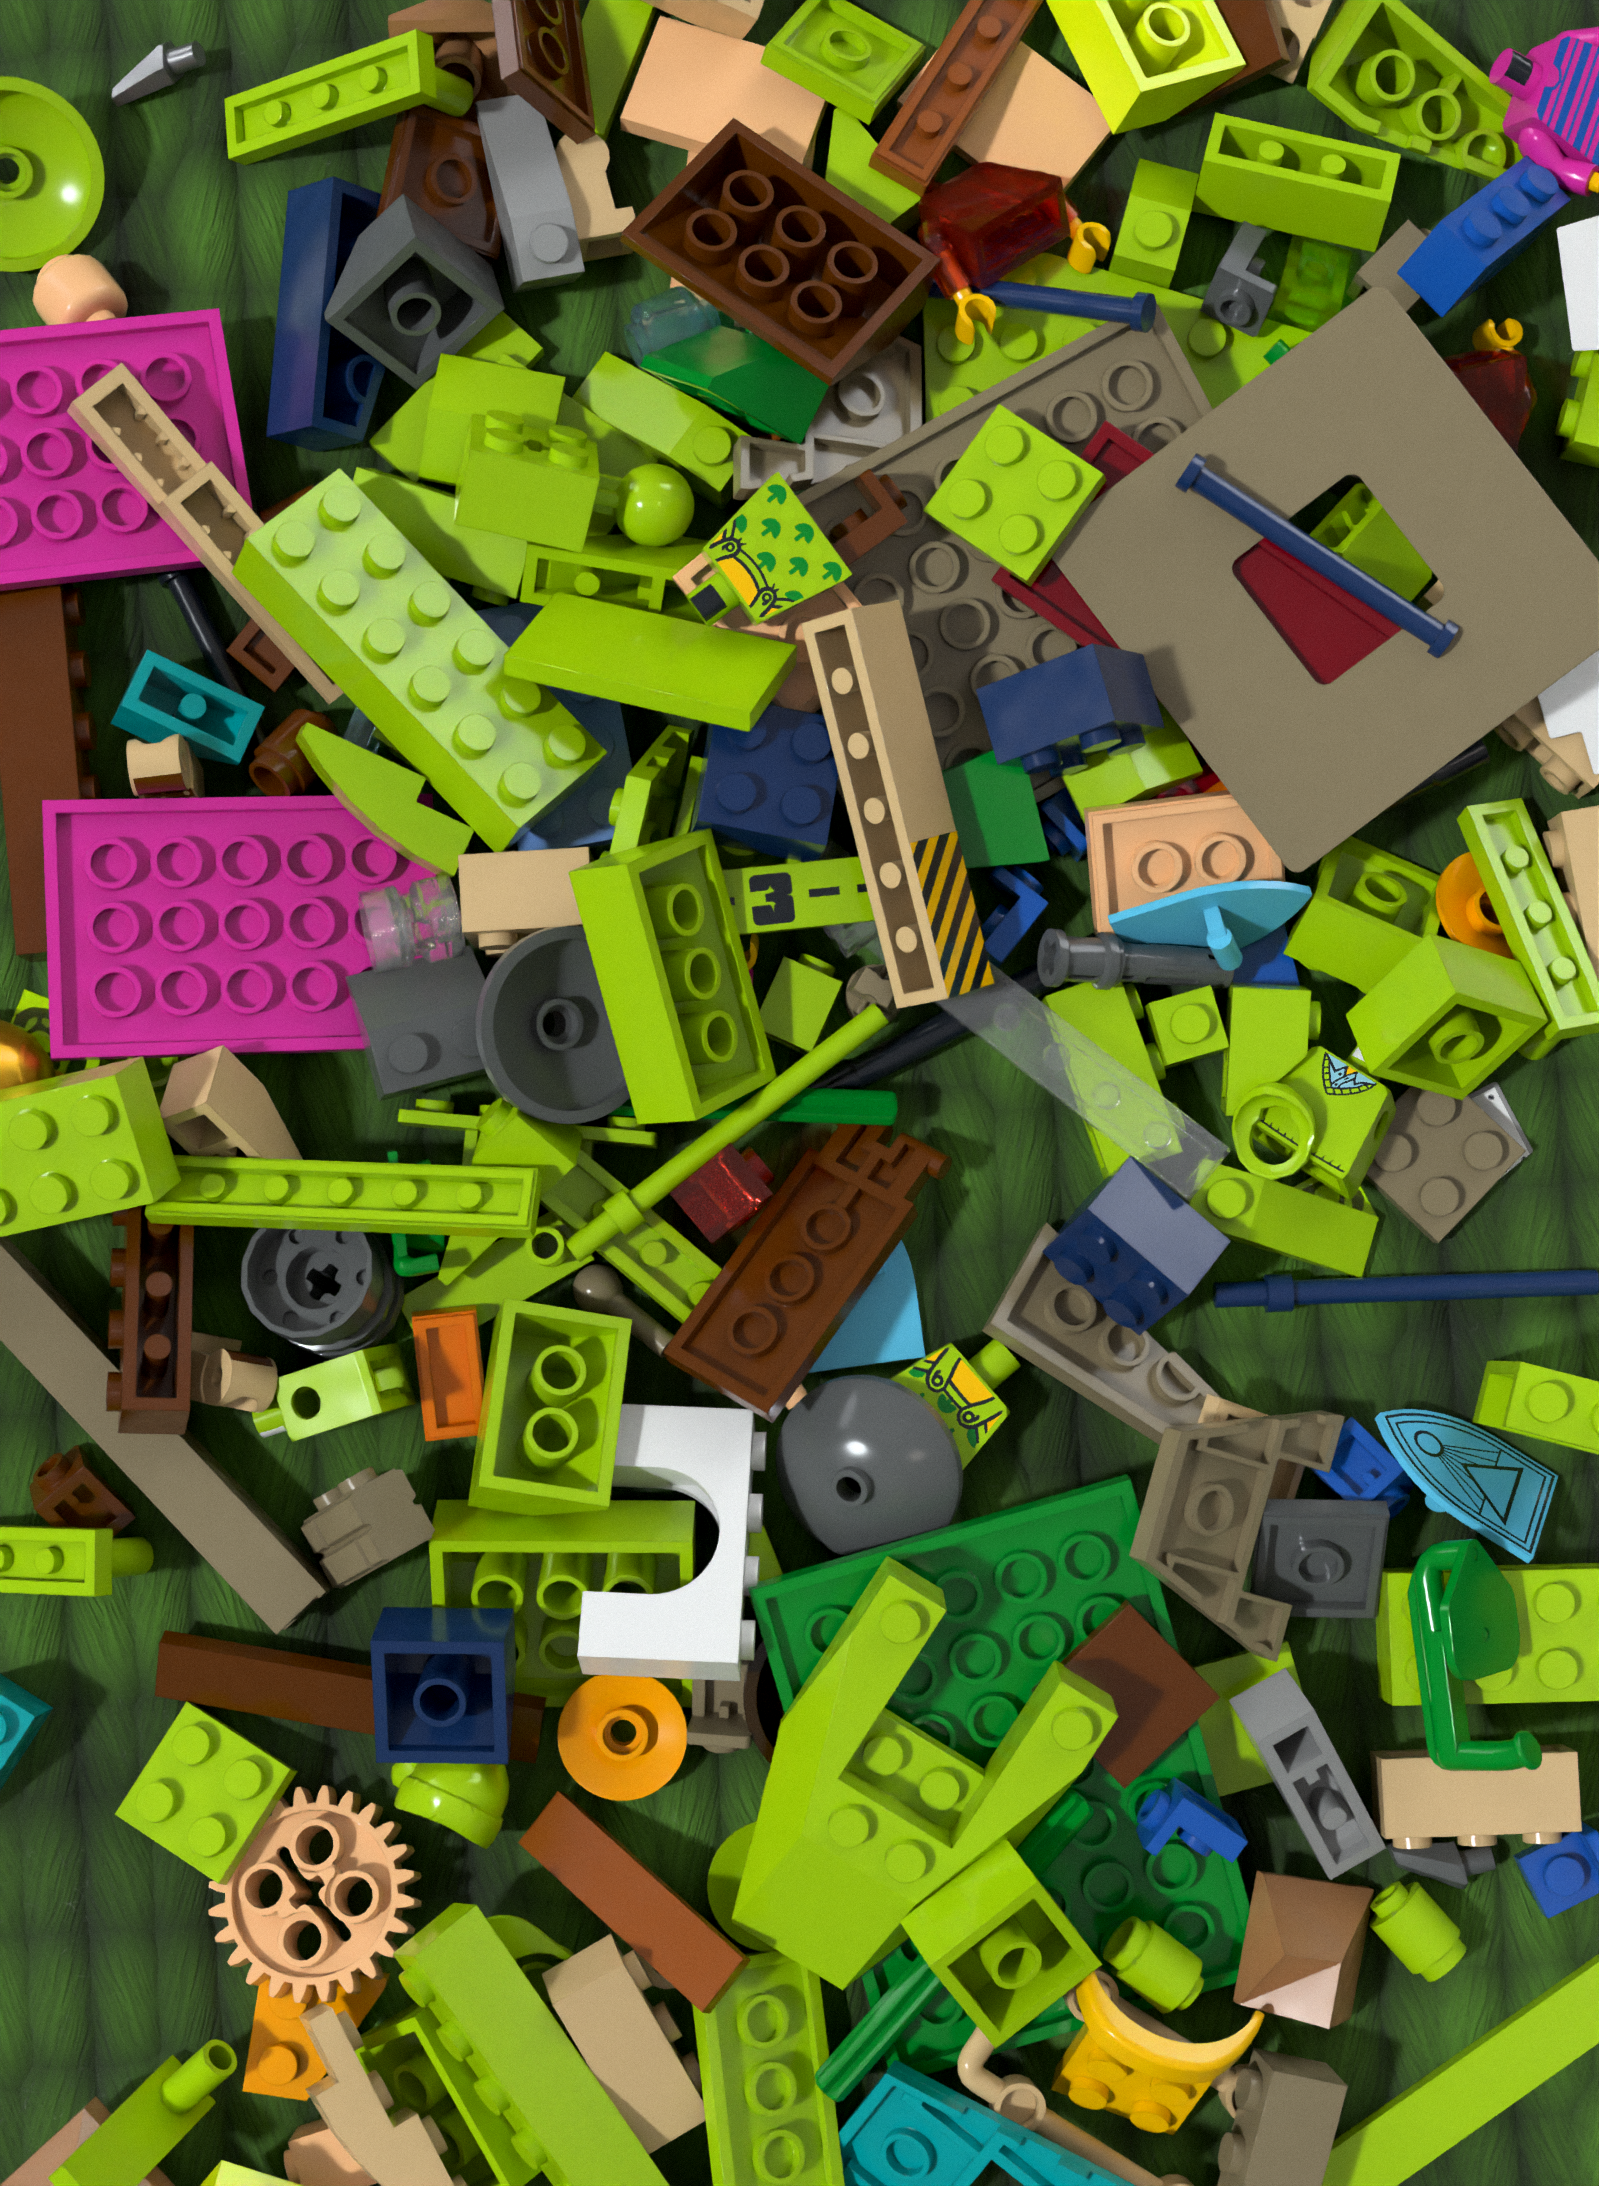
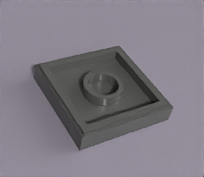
M1267 1499L1249 1563L1246 1592L1293 1605L1290 1617L1376 1618L1390 1517L1387 1501Z

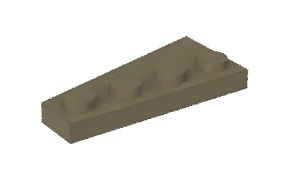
M1046 1222L1034 1236L982 1331L1159 1445L1161 1444L1165 1427L1197 1424L1207 1394L1221 1397L1176 1352L1168 1353L1147 1331H1144L1139 1336L1131 1328L1119 1325L1107 1315L1103 1304L1085 1288L1063 1278L1056 1270L1054 1262L1042 1252L1057 1234Z

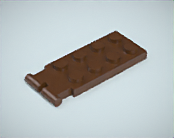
M835 1124L838 1128L821 1152L810 1147L665 1348L663 1353L667 1360L773 1423L917 1218L918 1212L912 1202L931 1176L941 1180L947 1175L952 1164L950 1156L904 1132L896 1138L890 1148L886 1147L893 1133L891 1125Z

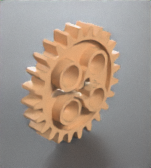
M322 1785L316 1803H314L309 1789L301 1786L295 1787L293 1806L291 1807L281 1797L272 1811V1816L267 1819L227 1885L218 1884L215 1881L209 1882V1888L225 1893V1902L209 1909V1915L225 1918L229 1924L214 1938L217 1943H237L238 1945L227 1963L233 1967H241L250 1962L253 1963L246 1978V1983L249 1985L259 1986L271 1976L269 1996L273 1998H283L292 1985L294 2002L308 2004L316 1986L321 2001L332 2003L336 2000L338 1982H340L348 1994L357 1995L361 1993L360 1972H363L372 1979L381 1980L384 1977L382 1967L377 1959L381 1954L395 1958L393 1953L399 1949L392 1941L395 1933L414 1934L415 1928L401 1918L403 1910L421 1907L422 1903L421 1900L415 1897L405 1895V1886L421 1879L420 1872L402 1869L401 1863L415 1852L414 1847L407 1844L392 1845L391 1842L396 1838L402 1827L394 1821H389L378 1827L377 1824L383 1812V1807L370 1803L359 1813L360 1794L348 1790L337 1806L335 1788ZM328 1830L333 1838L332 1853L326 1861L316 1865L309 1855L311 1840L320 1831ZM284 1847L289 1849L294 1863L304 1878L309 1881L325 1884L318 1892L319 1897L325 1906L339 1920L343 1921L350 1930L351 1937L348 1941L342 1940L337 1926L325 1909L306 1904L312 1896L311 1890L298 1874L291 1868H288L281 1859L280 1851ZM276 1873L282 1881L283 1891L276 1904L266 1908L262 1905L259 1898V1888L266 1876ZM361 1880H366L372 1889V1902L366 1912L355 1916L348 1907L347 1897L354 1884ZM314 1923L321 1933V1945L313 1957L305 1960L297 1949V1940L303 1928Z

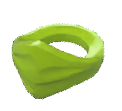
M1277 1082L1259 1084L1246 1093L1234 1112L1232 1122V1136L1240 1162L1250 1173L1270 1180L1294 1175L1308 1162L1316 1142L1317 1131L1313 1109L1304 1097L1290 1086ZM1279 1106L1290 1109L1291 1119L1298 1126L1299 1143L1296 1152L1289 1160L1282 1164L1271 1165L1266 1164L1257 1156L1252 1139L1254 1128L1262 1119L1264 1110Z

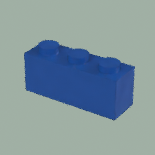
M1526 155L1442 219L1398 270L1397 274L1442 318L1526 251L1571 199L1559 188L1556 178L1549 170L1536 165Z

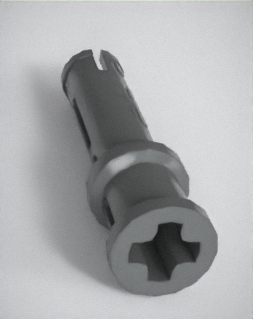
M1047 929L1041 938L1038 949V974L1043 985L1047 987H1059L1064 981L1091 983L1097 990H1110L1120 982L1202 987L1211 985L1212 988L1227 989L1234 976V970L1226 971L1219 967L1210 948L1132 944L1122 942L1112 932H1098L1094 938L1066 936L1062 929Z

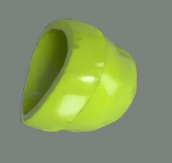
M396 1763L392 1766V1783L399 1788L394 1802L396 1808L442 1824L485 1849H488L494 1842L504 1820L502 1815L509 1796L510 1784L505 1764Z

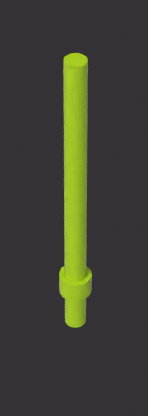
M872 1003L631 1191L626 1193L621 1189L604 1202L602 1206L605 1211L565 1241L566 1246L576 1259L581 1262L620 1231L626 1236L646 1220L643 1213L888 1025L889 1022L886 1017Z

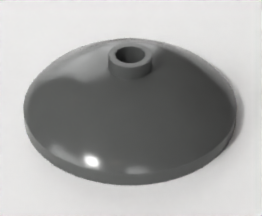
M578 926L546 928L534 932L512 945L490 971L483 985L476 1012L478 1051L491 1082L511 1105L521 1112L542 1121L560 1124L585 1123L613 1112L630 1098L584 928ZM550 1012L554 1017L555 1026L553 1031L547 1035L543 1029V1019Z
M849 1375L829 1380L811 1390L793 1407L779 1433L776 1447V1472L787 1506L798 1523L810 1536L841 1556H848L947 1527L955 1516L963 1487V1469L955 1439L940 1414L924 1398L900 1383L871 1375ZM845 1477L855 1479L861 1487V1493L851 1490L846 1484Z

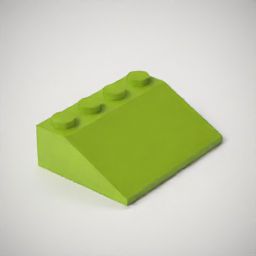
M437 1500L432 1523L435 1531L432 1534V1538L429 1539L432 1608H514L516 1652L514 1692L547 1697L545 1707H564L573 1692L586 1680L595 1676L582 1674L577 1657L583 1591L660 1594L679 1589L696 1578L695 1501L610 1500L607 1510L529 1516L468 1506V1500ZM656 1678L672 1691L681 1707L692 1708L693 1679Z

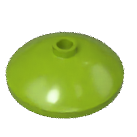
M0 76V160L4 158L12 159L19 166L16 178L11 181L0 179V271L24 272L42 268L53 258L69 254L88 235L97 219L103 201L104 165L99 146L89 125L64 97L52 89L28 79Z

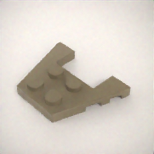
M734 320V326L743 327ZM898 336L887 348L832 386H829L801 445L741 435L733 446V499H750L776 472L780 473L793 492L809 489L922 426L921 346Z
M1319 1410L1165 1427L1129 1556L1252 1654L1277 1662L1293 1605L1243 1591L1245 1577L1278 1460L1283 1459L1329 1473L1345 1417Z

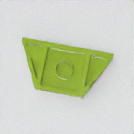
M668 725L627 774L624 788L618 787L610 805L609 823L615 826L610 852L603 851L600 858L671 837L694 738V730Z

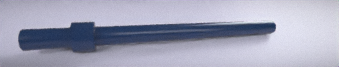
M1597 1270L1293 1280L1292 1275L1288 1273L1264 1274L1263 1281L1213 1283V1303L1215 1308L1264 1306L1266 1313L1292 1312L1294 1305L1598 1295L1599 1275Z

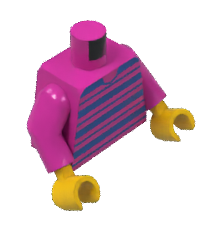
M1599 26L1562 31L1554 39L1532 48L1526 56L1512 48L1505 49L1497 57L1489 75L1491 84L1512 95L1502 123L1505 135L1518 144V149L1523 158L1527 155L1536 165L1549 170L1556 178L1560 189L1589 197L1593 192L1599 193Z

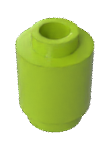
M1396 1881L1380 1892L1371 1903L1370 1907L1375 1914L1371 1918L1369 1926L1412 1974L1420 1973L1427 1982L1436 1981L1447 1974L1464 1956L1467 1947L1459 1939L1460 1929L1418 1882L1403 1886L1400 1881Z
M1137 1916L1127 1918L1114 1931L1105 1946L1103 1958L1112 1965V1974L1163 2014L1175 2008L1179 2010L1186 2009L1194 2002L1203 1987L1204 1979L1200 1976L1203 1965L1202 1960L1152 1920L1143 1922Z

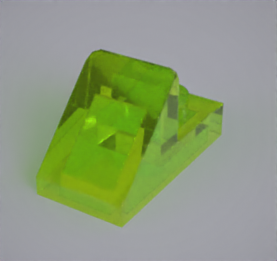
M1293 234L1276 284L1278 292L1266 319L1312 333L1339 313L1342 305L1352 252Z

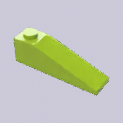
M1344 0L1312 49L1307 90L1354 130L1491 182L1523 158L1518 149V144L1505 135L1502 126L1512 97L1504 90L1491 84L1489 77L1400 0Z

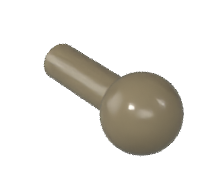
M592 1264L583 1268L576 1275L572 1288L573 1296L578 1306L587 1312L607 1313L611 1316L632 1319L631 1333L659 1357H665L663 1351L674 1335L623 1294V1283L619 1274L613 1268L604 1264Z

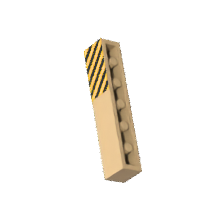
M895 600L850 608L801 623L896 1008L949 999L994 984L900 601Z

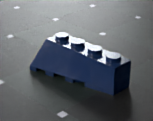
M334 176L288 191L266 433L268 438L314 452L363 442L385 372L384 366L377 359L329 324L324 316V312L358 236L377 217L381 198L380 193Z

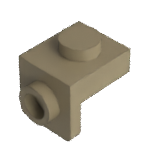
M742 1660L741 1681L693 1679L692 1717L687 1727V1744L701 1745L706 1750L714 1753H732L739 1749L751 1747L753 1738L752 1733L749 1732L743 1705L744 1678L749 1660Z

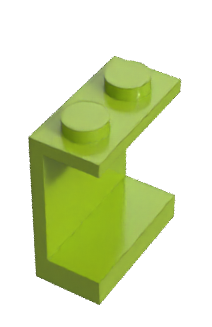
M1487 1360L1472 1422L1599 1455V1382L1521 1361Z

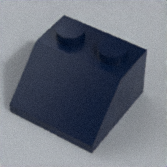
M383 1607L370 1641L376 1763L508 1764L511 1750L516 1677L514 1608Z

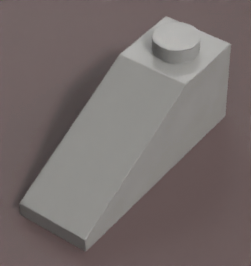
M519 95L475 102L474 105L513 293L574 283L585 272L571 202L545 117Z
M1286 1668L1229 1700L1252 1745L1329 1880L1386 1849L1314 1708Z

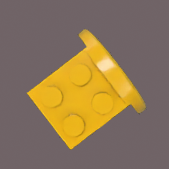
M1093 1971L1075 1986L1077 2001L1085 2023L1057 2064L1051 2090L1069 2096V2099L1080 2107L1091 2110L1104 2109L1130 2119L1132 2124L1141 2130L1151 2133L1164 2132L1173 2136L1213 2080L1227 2071L1247 2050L1258 2033L1265 2015L1256 2010L1243 2029L1228 2038L1216 2042L1195 2044L1170 2040L1144 2029L1121 2012L1107 1996L1098 1981L1095 1971Z

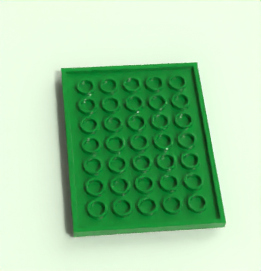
M1125 1474L759 1581L757 1586L748 1588L784 1713L792 1704L886 1556H889L941 1588L944 1593L947 1611L884 1708L983 1769L1033 1694L1031 1690L1042 1680L1053 1661L1061 1662L1126 1599L1179 1653L1159 1579L1129 1556L1140 1518V1511L1131 1479ZM1198 1719L1125 1789L1092 1756L1083 1772L1072 1783L1070 1788L1078 1791L1091 1803L1094 1815L1038 1879L1102 1964L1101 1967L1115 1981L1119 1990V1996L1142 2011L1153 2008V2006L1114 1976L1111 1971L1112 1965L1103 1958L1105 1946L1111 1935L1122 1922L1131 1916H1137L1143 1922L1152 1920L1202 1960L1203 1965L1200 1976L1204 1979V1984L1200 1993L1231 1985L1237 1981L1250 1910L1237 1858L1231 1863L1214 1850L1209 1857L1201 1855L1177 1835L1176 1832L1180 1828L1179 1826L1161 1851L1154 1856L1143 1848L1136 1832L1139 1824L1137 1822V1815L1144 1801L1154 1790L1160 1789L1163 1791L1173 1777H1176L1223 1810ZM910 1937L861 1975L871 2009L920 1954ZM944 1986L886 2051L884 2056L887 2066L889 2068L894 2060H897L924 2075L957 2066L960 2052L977 2025ZM1061 1997L994 2049L991 2055L1081 2029L1085 2022L1077 2019L1066 2006L1063 1997Z

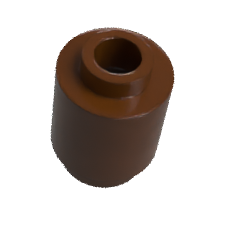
M296 709L255 749L254 761L249 765V773L254 783L267 796H300L315 782L319 776L295 739L300 728L307 722L339 737L338 729L330 718L318 711Z

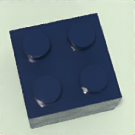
M1092 643L976 689L997 764L1021 767L1026 775L1049 771L1050 776L1055 778L1079 772L1088 767L1086 757L1107 750L1109 756H1117L1135 751L1146 745L1145 735L1165 728L1143 654Z
M768 705L750 732L709 723L690 832L711 828L715 845L802 862L817 861L827 846L838 780V770L824 716Z
M1130 1155L1082 1201L1042 1252L1054 1262L1056 1270L1063 1278L1075 1285L1082 1286L1102 1303L1105 1312L1113 1321L1121 1326L1131 1328L1140 1336L1190 1295L1230 1243V1240Z

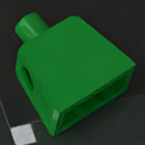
M992 747L941 770L966 868L1050 860L1030 777L1024 773L1023 768L998 765Z

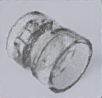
M447 874L412 881L409 891L401 893L394 885L358 892V906L363 934L375 974L410 968L415 956L422 955L429 963L465 956V938L462 933L460 910L451 879Z

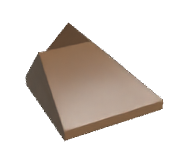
M427 0L388 16L389 39L414 29L433 36L435 66L465 79L471 84L473 88L472 104L469 110L459 117L478 124L475 102L518 95L501 81L491 3L484 0Z
M1257 1871L1233 2001L1239 2005L1331 2029L1351 2019L1374 1889L1362 1885Z

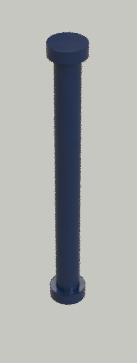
M936 272L928 298L955 301L942 274ZM975 277L963 279L973 294L988 296L996 307L1130 324L1132 331L1148 333L1155 320L1156 299L1152 293L1137 292L1132 298L999 280H990L978 288L977 286L988 279H982L974 285L968 281Z
M1198 453L1195 454L1175 484L1176 488L1184 493L1189 488L1394 624L1429 645L1430 647L1427 652L1438 659L1442 655L1460 626L1449 619L1443 624L1204 466L1207 459Z

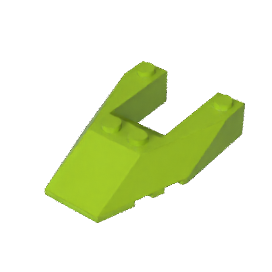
M886 1556L780 1721L778 1737L769 1773L766 1777L761 1805L731 1917V1922L841 1990L848 1987L909 1938V1935L899 1921L1007 1838L1014 1849H1016L1083 1772L1119 1717L1111 1695L1070 1671L1059 1661L1054 1660L983 1769L884 1708L947 1611L944 1593L941 1588L889 1556Z

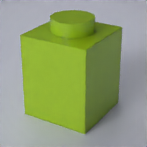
M801 953L797 962L785 956L783 957L760 1009L767 1039L804 1055L817 1047L842 990L843 982L832 978L836 970L835 967L804 953Z
M1211 985L1148 1003L1143 1008V1020L1150 1043H1155L1165 1069L1219 1054L1229 1047Z

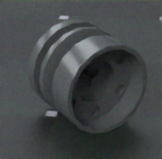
M260 1228L252 1236L242 1260L241 1289L251 1313L272 1332L288 1339L304 1351L326 1359L338 1358L362 1349L377 1346L395 1326L404 1304V1277L398 1275L394 1269L393 1251L371 1232ZM332 1282L342 1285L336 1296L326 1292Z

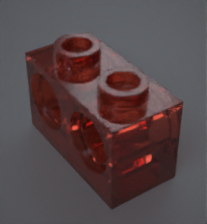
M729 1143L670 1194L716 1248L771 1202L773 1193L767 1186L775 1178L773 1173L750 1146L739 1154L734 1146Z

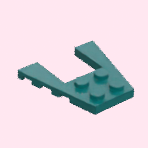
M894 2060L838 2131L845 2186H970L991 2160L1023 2186H1136L897 2060Z

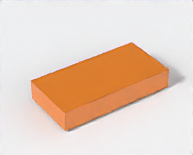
M476 1305L412 1312L425 1441L477 1436L484 1393V1375Z

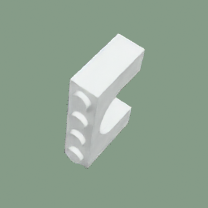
M622 1404L612 1486L671 1489L691 1496L700 1502L714 1518L720 1531L719 1541L714 1556L705 1570L692 1582L674 1591L660 1594L583 1591L577 1653L582 1674L741 1681L742 1660L754 1661L756 1620H744L745 1598L750 1596L748 1588L757 1586L759 1582L760 1565L759 1556H748L749 1533H761L763 1520V1494L752 1493L753 1471H765L767 1432H755L753 1411L731 1408Z

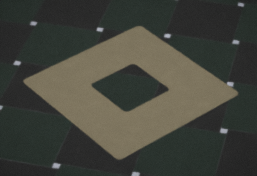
M1374 286L1089 504L1052 556L1053 561L1119 648L1143 654L1155 695L1278 857L1292 872H1302L1599 650V561L1392 293L1384 286ZM1198 453L1207 459L1204 466L1286 520L1347 475L1360 477L1444 587L1442 599L1426 611L1443 624L1449 619L1460 626L1442 655L1438 659L1427 652L1430 647L1429 645L1402 629L1330 684L1323 685L1317 683L1233 574L1232 566L1234 561L1264 537L1189 488L1184 493L1175 487V484L1195 454Z

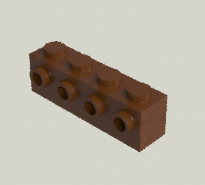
M146 1205L112 1212V1226H124V1248H112L110 1287H122V1310L110 1309L108 1349H120V1372H108L106 1411L119 1412L118 1433L185 1435L190 1413L194 1225L151 1224L144 1215Z

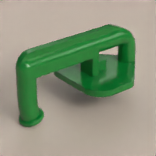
M1477 1539L1445 1540L1434 1543L1420 1554L1408 1588V1601L1429 1756L1437 1766L1449 1771H1510L1522 1768L1536 1770L1541 1766L1542 1752L1537 1740L1528 1731H1518L1513 1739L1470 1740L1463 1681H1473L1508 1670L1515 1664L1520 1649V1631L1514 1591ZM1452 1570L1445 1589L1443 1571Z

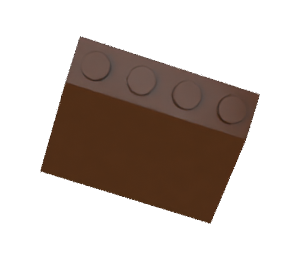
M735 118L624 229L620 237V242L829 386H832L891 345L925 307L941 260Z

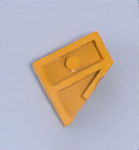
M360 1972L361 1993L357 1995L348 1994L340 1982H338L336 2000L332 2003L322 2002L315 1986L308 2004L294 2002L292 1985L283 1998L269 1996L270 1976L258 1988L242 2091L307 2101L310 2096L305 2089L320 2081L327 2071L299 2015L320 2003H324L332 2007L336 2015L346 2010L356 2028H358L388 1985L390 1974L383 1973L384 1977L381 1980H377Z

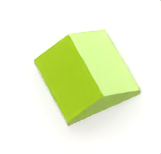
M441 353L428 406L419 479L456 486L472 413L486 416L489 410L505 411L523 418L525 426L546 431L550 430L551 425H558L566 377Z
M1159 701L1157 703L1165 728L1145 735L1146 745L1144 747L1117 756H1109L1107 750L1086 757L1088 762L1087 768L1062 776L1084 824V808L1144 801L1203 774V769L1185 733Z

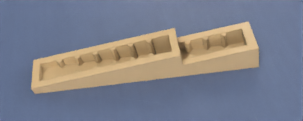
M121 362L72 401L67 410L68 414L324 700L331 704L344 692L232 574L246 538L261 528L264 523L212 461L208 464L205 463Z

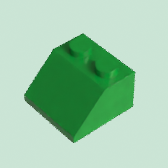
M721 325L646 354L640 365L644 370L702 402L729 420L800 445L829 387L825 382L748 329L741 332Z

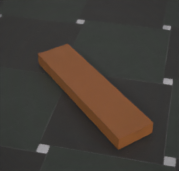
M969 0L875 148L868 166L923 198L1041 10L1044 0Z
M557 1791L518 1842L702 2013L710 2014L751 1961L567 1793Z

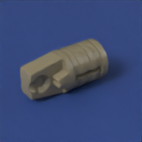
M885 964L864 966L851 976L845 994V1007L851 1019L872 1003L880 1009L889 1023L898 1015L900 1008H896Z

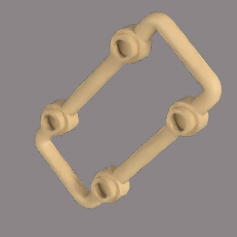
M1101 1966L1095 1970L1098 1981L1107 1996L1129 2019L1161 2037L1184 2043H1192L1120 1997L1117 1984ZM1074 1986L1062 1997L1072 2014L1077 2019L1085 2022L1077 2001ZM978 2027L975 2028L963 2046L958 2057V2075L961 2082L971 2092L989 2102V2108L994 2112L1031 2131H1035L1044 2138L1136 2186H1194L1186 2177L1179 2174H1167L1160 2178L1154 2176L1048 2109L1042 2093L1030 2078L1020 2074L999 2078L985 2069L983 2066L995 2048ZM1238 2064L1230 2067L1210 2084V2086L1219 2091L1218 2095L1222 2105L1234 2119L1238 2108L1235 2102L1237 2079L1240 2072L1244 2068H1248L1249 2064Z

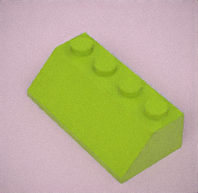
M711 828L697 830L613 853L568 872L638 1125L696 1121L777 1078Z

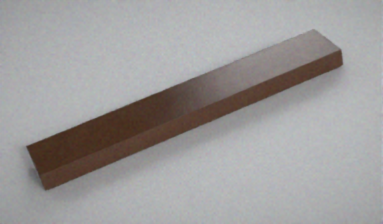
M165 1630L158 1651L155 1696L375 1735L371 1666ZM514 1692L510 1759L536 1764L547 1697Z

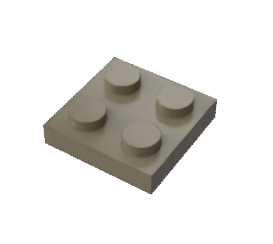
M1408 1085L1394 1100L1397 1109L1395 1117L1364 1178L1435 1244L1439 1243L1526 1150L1468 1095L1463 1100Z

